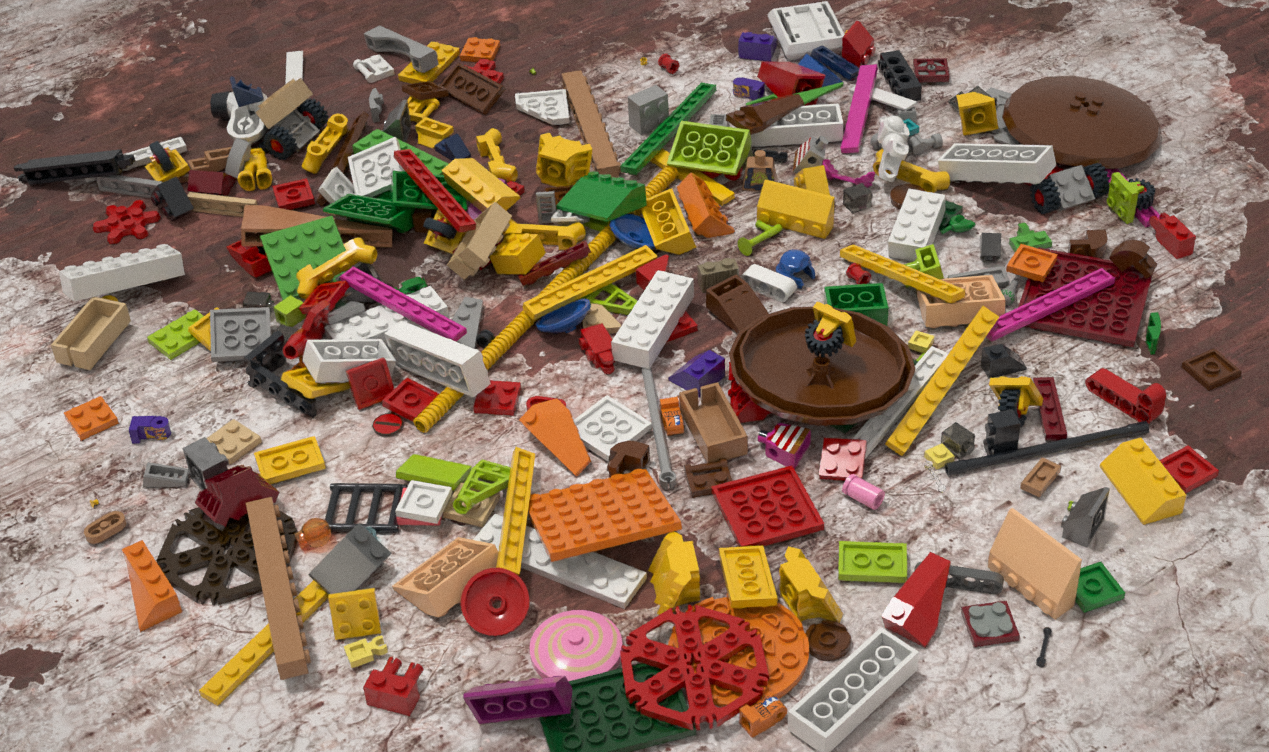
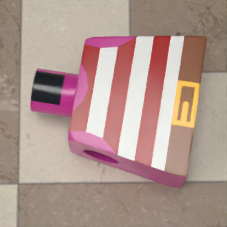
M778 423L772 432L761 430L757 440L765 444V455L768 458L786 467L792 465L795 469L811 444V429Z

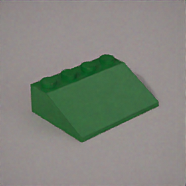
M392 171L390 187L392 205L438 210L407 172ZM433 174L461 207L467 211L466 198L447 184L444 175Z
M596 171L589 172L588 175L581 177L556 205V209L609 222L647 206L645 184L637 183L636 180H624L623 177H611L610 174L602 175Z
M349 193L323 208V212L339 219L391 228L399 233H405L414 227L412 215L415 207L394 206L391 201Z

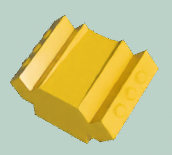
M550 133L540 135L536 173L541 179V183L555 187L575 185L581 177L588 175L590 172L592 147L590 144L581 145L580 141L564 139L561 135L552 137Z
M674 531L669 532L661 542L648 569L649 572L654 574L650 582L653 583L656 593L654 603L660 605L657 612L658 615L670 608L674 612L676 606L700 601V576L693 541L683 542L682 535Z
M788 546L784 555L788 562L781 564L779 568L780 596L790 611L800 622L812 618H822L840 623L843 612L801 549Z

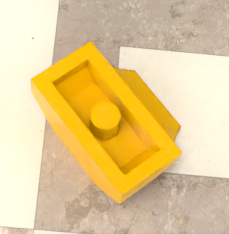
M427 117L415 125L416 132L418 133V144L432 149L434 145L454 132L453 126Z

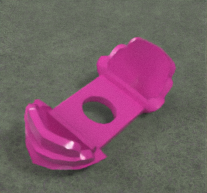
M829 159L822 161L826 177L829 181L837 178L855 183L858 189L868 188L873 185L872 182L875 180L874 176L876 174L874 171L868 172L860 178H852L838 174V170L834 168Z

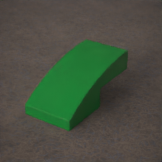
M1158 312L1150 313L1145 339L1151 355H1154L1157 351L1161 332V320Z

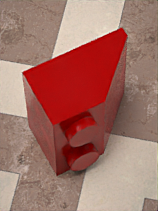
M856 21L843 36L842 58L858 68L866 65L870 57L875 54L874 38L860 21Z

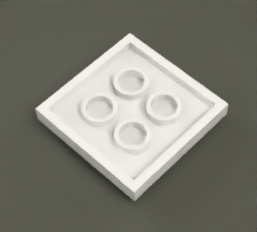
M396 137L348 157L356 195L373 197L390 190L392 171L406 172L393 157L394 151L401 150Z
M608 395L573 420L585 447L608 462L610 461V449L614 445L623 441H637L652 429L650 421Z

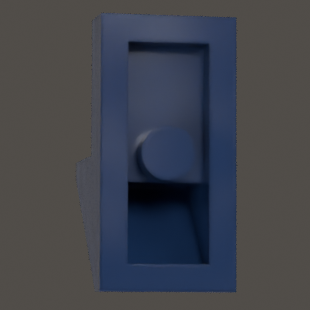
M457 133L434 145L436 152L451 161L471 157V153Z

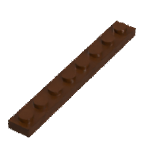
M365 111L353 121L332 166V169L337 167L344 175V171L349 166L348 157L354 155L352 145L363 135L362 130L368 124L366 121L369 115ZM320 193L316 203L322 207L328 201Z

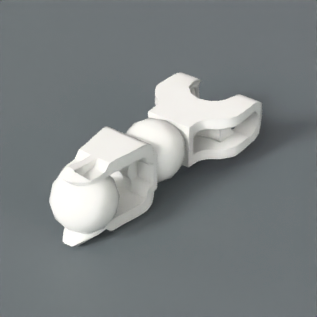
M892 115L886 118L882 116L879 120L880 128L877 138L884 150L879 166V177L886 181L894 182L902 160H905L908 154L909 146L905 145L910 134L907 125L904 124L900 117ZM885 170H890L891 174H888Z

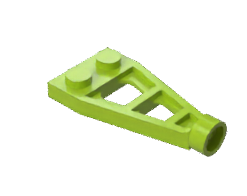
M612 283L580 298L588 299L591 304L603 305L609 312L629 315L637 303L636 299ZM603 290L611 294L605 301L594 299ZM618 298L625 301L623 305L613 304Z
M483 459L471 469L458 497L453 501L454 510L459 514H466L475 504L507 488L511 467ZM479 478L482 480L494 481V483L490 484L483 481H479ZM471 488H472V489H476V490H479L480 492L472 491V490H470V489H471Z

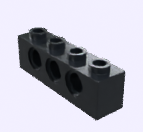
M900 50L880 53L878 68L883 72V76L889 82V86L893 89L894 94L913 101H920L922 85Z

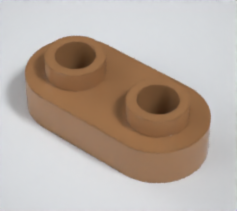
M113 511L87 525L84 529L87 542L92 544L100 543L123 530L127 523L125 516L120 511Z

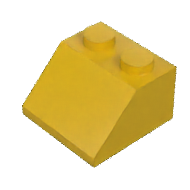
M976 92L956 95L963 136L998 129L994 98Z

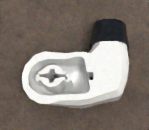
M227 91L212 94L210 101L212 116L223 121L230 120L227 125V132L233 141L236 138H240L250 142L252 145L260 140L268 130L255 113L260 109L258 105L267 99L264 93H262L264 97L262 101L238 107L234 92Z

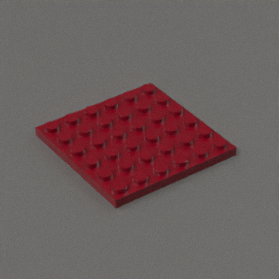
M1038 247V249L1058 254L1057 261L1043 282L1030 278L1027 279L1018 307L1101 268L1115 278V282L1024 327L1134 347L1153 274L1145 278L1133 265L1121 271L1111 260Z

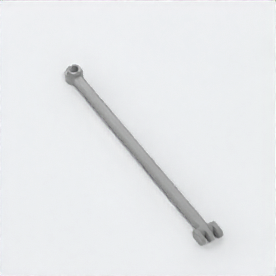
M641 367L661 470L659 483L665 490H668L669 483L671 490L676 485V474L671 471L652 369Z

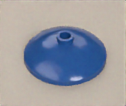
M625 214L610 221V228L613 234L626 246L639 249L647 245L651 250L656 249L644 218L633 214Z
M578 299L542 316L536 323L537 329L547 333L572 332L576 329L575 326L580 324L590 311V301L588 299Z

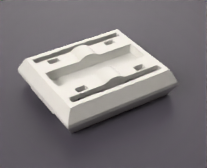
M828 1L776 8L768 13V19L789 61L802 60L806 53L811 55L813 49L822 45L836 54H842V39L845 33Z

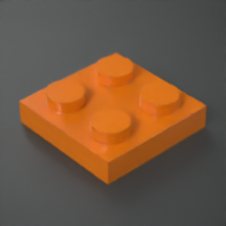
M468 38L460 54V61L478 62L480 59L493 61L500 48V40Z
M1020 244L1007 264L1006 272L1043 282L1056 263L1058 254Z
M102 396L64 412L65 419L81 441L119 424L118 418Z

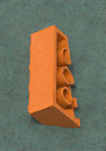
M691 172L677 186L680 194L679 198L684 204L683 208L687 211L688 219L692 223L693 231L697 235H703L706 238L733 234L735 232L734 228L726 224L729 220L726 215H722L719 211L721 207L712 198L713 194L705 181Z
M143 540L123 548L122 552L127 564L140 632L182 613L176 592Z

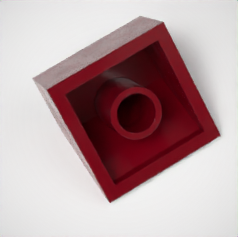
M189 170L187 191L228 196L236 182V178L223 172Z

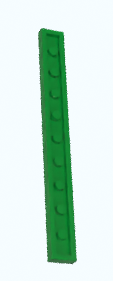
M700 83L620 166L621 172L637 175L677 133L680 122L688 121L717 91L716 85Z

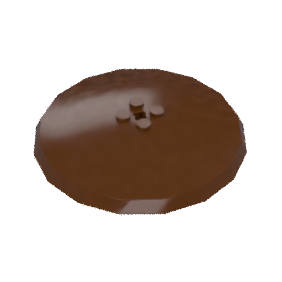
M1048 76L1025 83L1011 94L1005 102L1002 119L1010 135L1023 145H1052L1055 161L1059 164L1074 167L1082 165V167L1098 163L1102 164L1105 169L1124 168L1145 161L1160 146L1161 128L1150 106L1131 92L1105 81L1079 76Z
M790 307L760 316L738 332L729 351L733 377L755 404L783 419L816 426L855 424L882 415L908 391L915 372V365L909 346L890 327L861 313L838 308L833 309L846 312L852 317L857 342L853 347L842 344L841 350L838 349L836 354L832 352L830 357L828 354H825V357H821V354H819L817 357L807 347L805 330L810 323L814 325L813 321L816 320L813 307Z

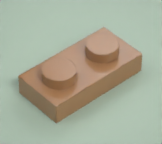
M1042 457L1021 482L1020 489L1040 497L1059 475L1061 466Z

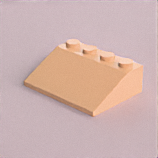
M992 275L940 279L965 290V297L957 300L955 303H947L943 299L932 297L926 292L916 290L922 319L926 327H956L961 324H970L982 306H985L998 316L1005 314V298Z
M1011 508L989 552L988 568L993 572L1000 573L1009 586L1014 587L1027 600L1032 601L1044 613L1050 615L1055 620L1075 605L1082 559L1014 508Z
M457 537L392 585V588L425 614L442 617L455 604L461 603L464 587L475 574L485 569L496 568L498 550L495 544Z

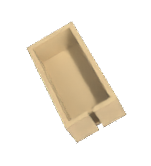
M293 78L258 105L260 109L255 113L269 129L295 110L313 93L301 78L296 81Z
M496 202L491 204L474 219L477 223L476 230L467 231L447 266L464 280L469 275L474 276L480 266L483 268L489 262L488 256L496 250L495 244L499 243L503 238L502 233L510 226L508 222L512 215Z
M92 297L51 344L56 363L69 366L74 364L75 367L91 370L131 322L126 303Z

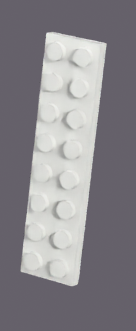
M494 514L473 540L495 544L499 551L503 516ZM526 526L521 568L623 609L627 607L647 579L646 572L595 552L551 562L536 530Z

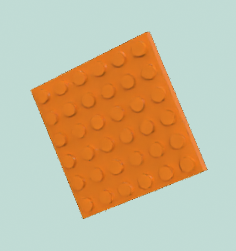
M635 469L627 474H614L610 478L594 479L590 483L573 484L569 488L553 489L548 493L530 495L528 516L551 562L682 529L681 520L646 469Z

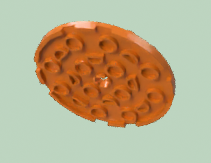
M728 594L727 597L718 599L711 597L695 604L745 619V622L750 623V629L747 632L757 629V635L760 633L769 673V682L767 687L759 686L764 688V695L753 705L761 702L766 696L771 694L776 695L778 699L783 697L802 679L809 660V641L800 620L785 606L777 602V606L731 608ZM702 618L698 622L702 645L729 629L728 624L709 618ZM673 626L668 645L678 648L675 626ZM752 647L745 648L744 652L741 651L725 661L726 663L746 669L756 667ZM692 659L691 666L694 668V673H696L697 666ZM710 684L713 703L716 706L724 707L742 695L741 693Z

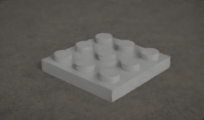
M270 308L210 310L211 361L244 360L247 354L270 337Z

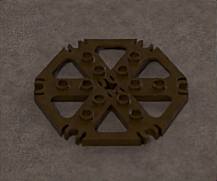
M199 507L189 510V513L185 512V521L176 519V525L172 523L157 557V564L174 589L196 603L200 599L201 604H204L206 599L211 598L212 605H216L217 602L218 605L262 592L252 533L248 531L250 528L248 513L241 516L239 521L230 517L223 531L202 519L206 513ZM280 511L281 517L277 518V520L282 521L284 530L283 533H280V536L285 535L287 548H284L283 551L288 550L291 562L299 535L293 518ZM178 535H185L201 545L200 547L177 554L171 553ZM208 567L199 585L193 586L178 577ZM234 567L253 579L249 583L226 588Z

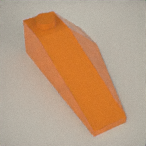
M558 399L532 405L519 421L575 476H578L588 466L591 459L584 442L579 436V430L574 424L571 411Z

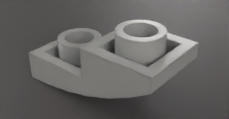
M374 88L369 97L373 123L380 121L381 104H384L382 94H379L377 89Z
M240 138L235 139L228 156L225 169L226 174L238 178V174L244 169V161L250 159V142Z

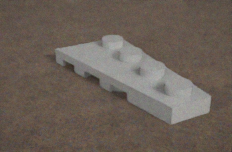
M464 297L452 319L467 328V334L457 342L473 349L477 347L476 336L480 330L479 324L482 318L483 300Z

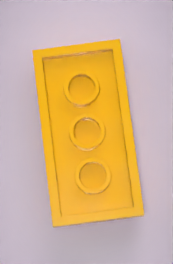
M431 42L427 47L436 51L439 65L421 73L413 69L411 61L398 74L399 81L411 84L426 81L433 82L460 54V48Z
M764 547L719 548V559L731 608L777 606V594Z

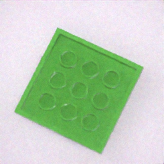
M333 216L260 236L282 300L290 295L296 299L301 298L297 293L299 281L296 278V274L299 270L309 264L315 269L346 251ZM341 272L340 274L336 275L332 280L326 281L324 283L337 282L335 278L340 276L344 272Z

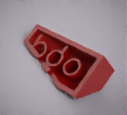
M729 362L728 380L731 381V389L728 390V396L731 397L730 405L740 423L763 420L772 412L758 406L748 397L733 377L731 363Z
M932 552L926 556L895 594L884 611L882 620L886 629L926 648L938 627V618L942 608V599L951 561Z

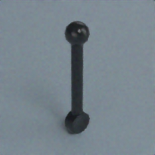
M1050 627L1043 629L1044 639L1040 657L1036 659L1038 667H1044L1046 664L1044 657L1048 638L1052 634Z

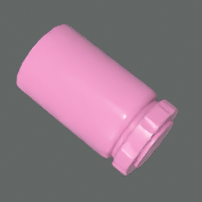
M854 474L847 477L842 487L844 494L849 495V497L873 510H876L881 505L885 497L884 490Z

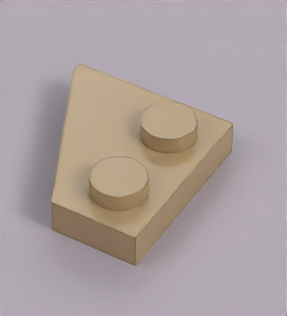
M591 304L590 311L583 320V329L603 323L609 334L617 333L621 328V324L603 305Z

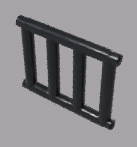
M331 483L330 491L332 492L324 524H320L319 530L326 532H350L358 525L354 524L361 492H374L367 524L362 525L370 533L398 532L399 526L397 525L395 510L400 503L403 488L408 487L407 484ZM340 492H352L346 522L333 523ZM382 492H395L388 524H376Z

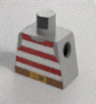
M810 136L795 151L794 173L797 174L804 168L819 166L825 158L826 145L829 143L827 138L820 136L817 139Z

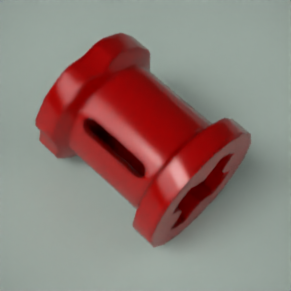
M662 54L658 60V65L665 68L668 73L674 74L678 71L680 63L672 59L669 54Z
M858 263L851 264L846 271V276L854 279L857 285L868 284L871 280V273L864 271Z

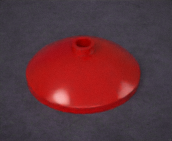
M489 568L478 572L467 582L461 596V609L465 620L475 631L487 636H502L517 629L525 620L530 605L529 592L523 580L514 572L504 568ZM495 602H501L500 608L495 609L493 607Z

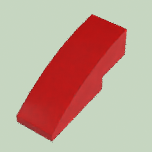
M242 240L226 247L236 262L253 277L256 278L271 271L267 257L259 253L257 246H242Z

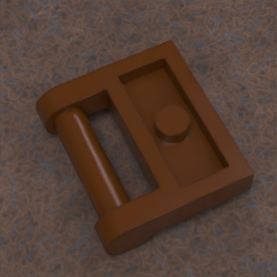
M721 458L716 462L692 466L691 464L684 465V473L692 498L712 495L711 486L732 481L726 458ZM721 470L719 472L693 476L696 473Z

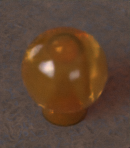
M311 518L303 524L300 531L294 534L301 549L307 546L318 548L323 547L330 540L331 528L324 519Z

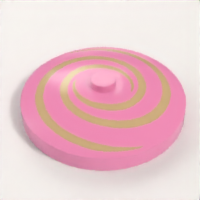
M586 610L565 611L545 620L533 633L530 641L531 663L535 671L542 678L566 676L568 681L616 670L621 662L622 637L616 625L601 614Z

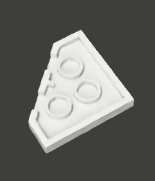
M565 89L515 94L516 109L551 125L570 123Z

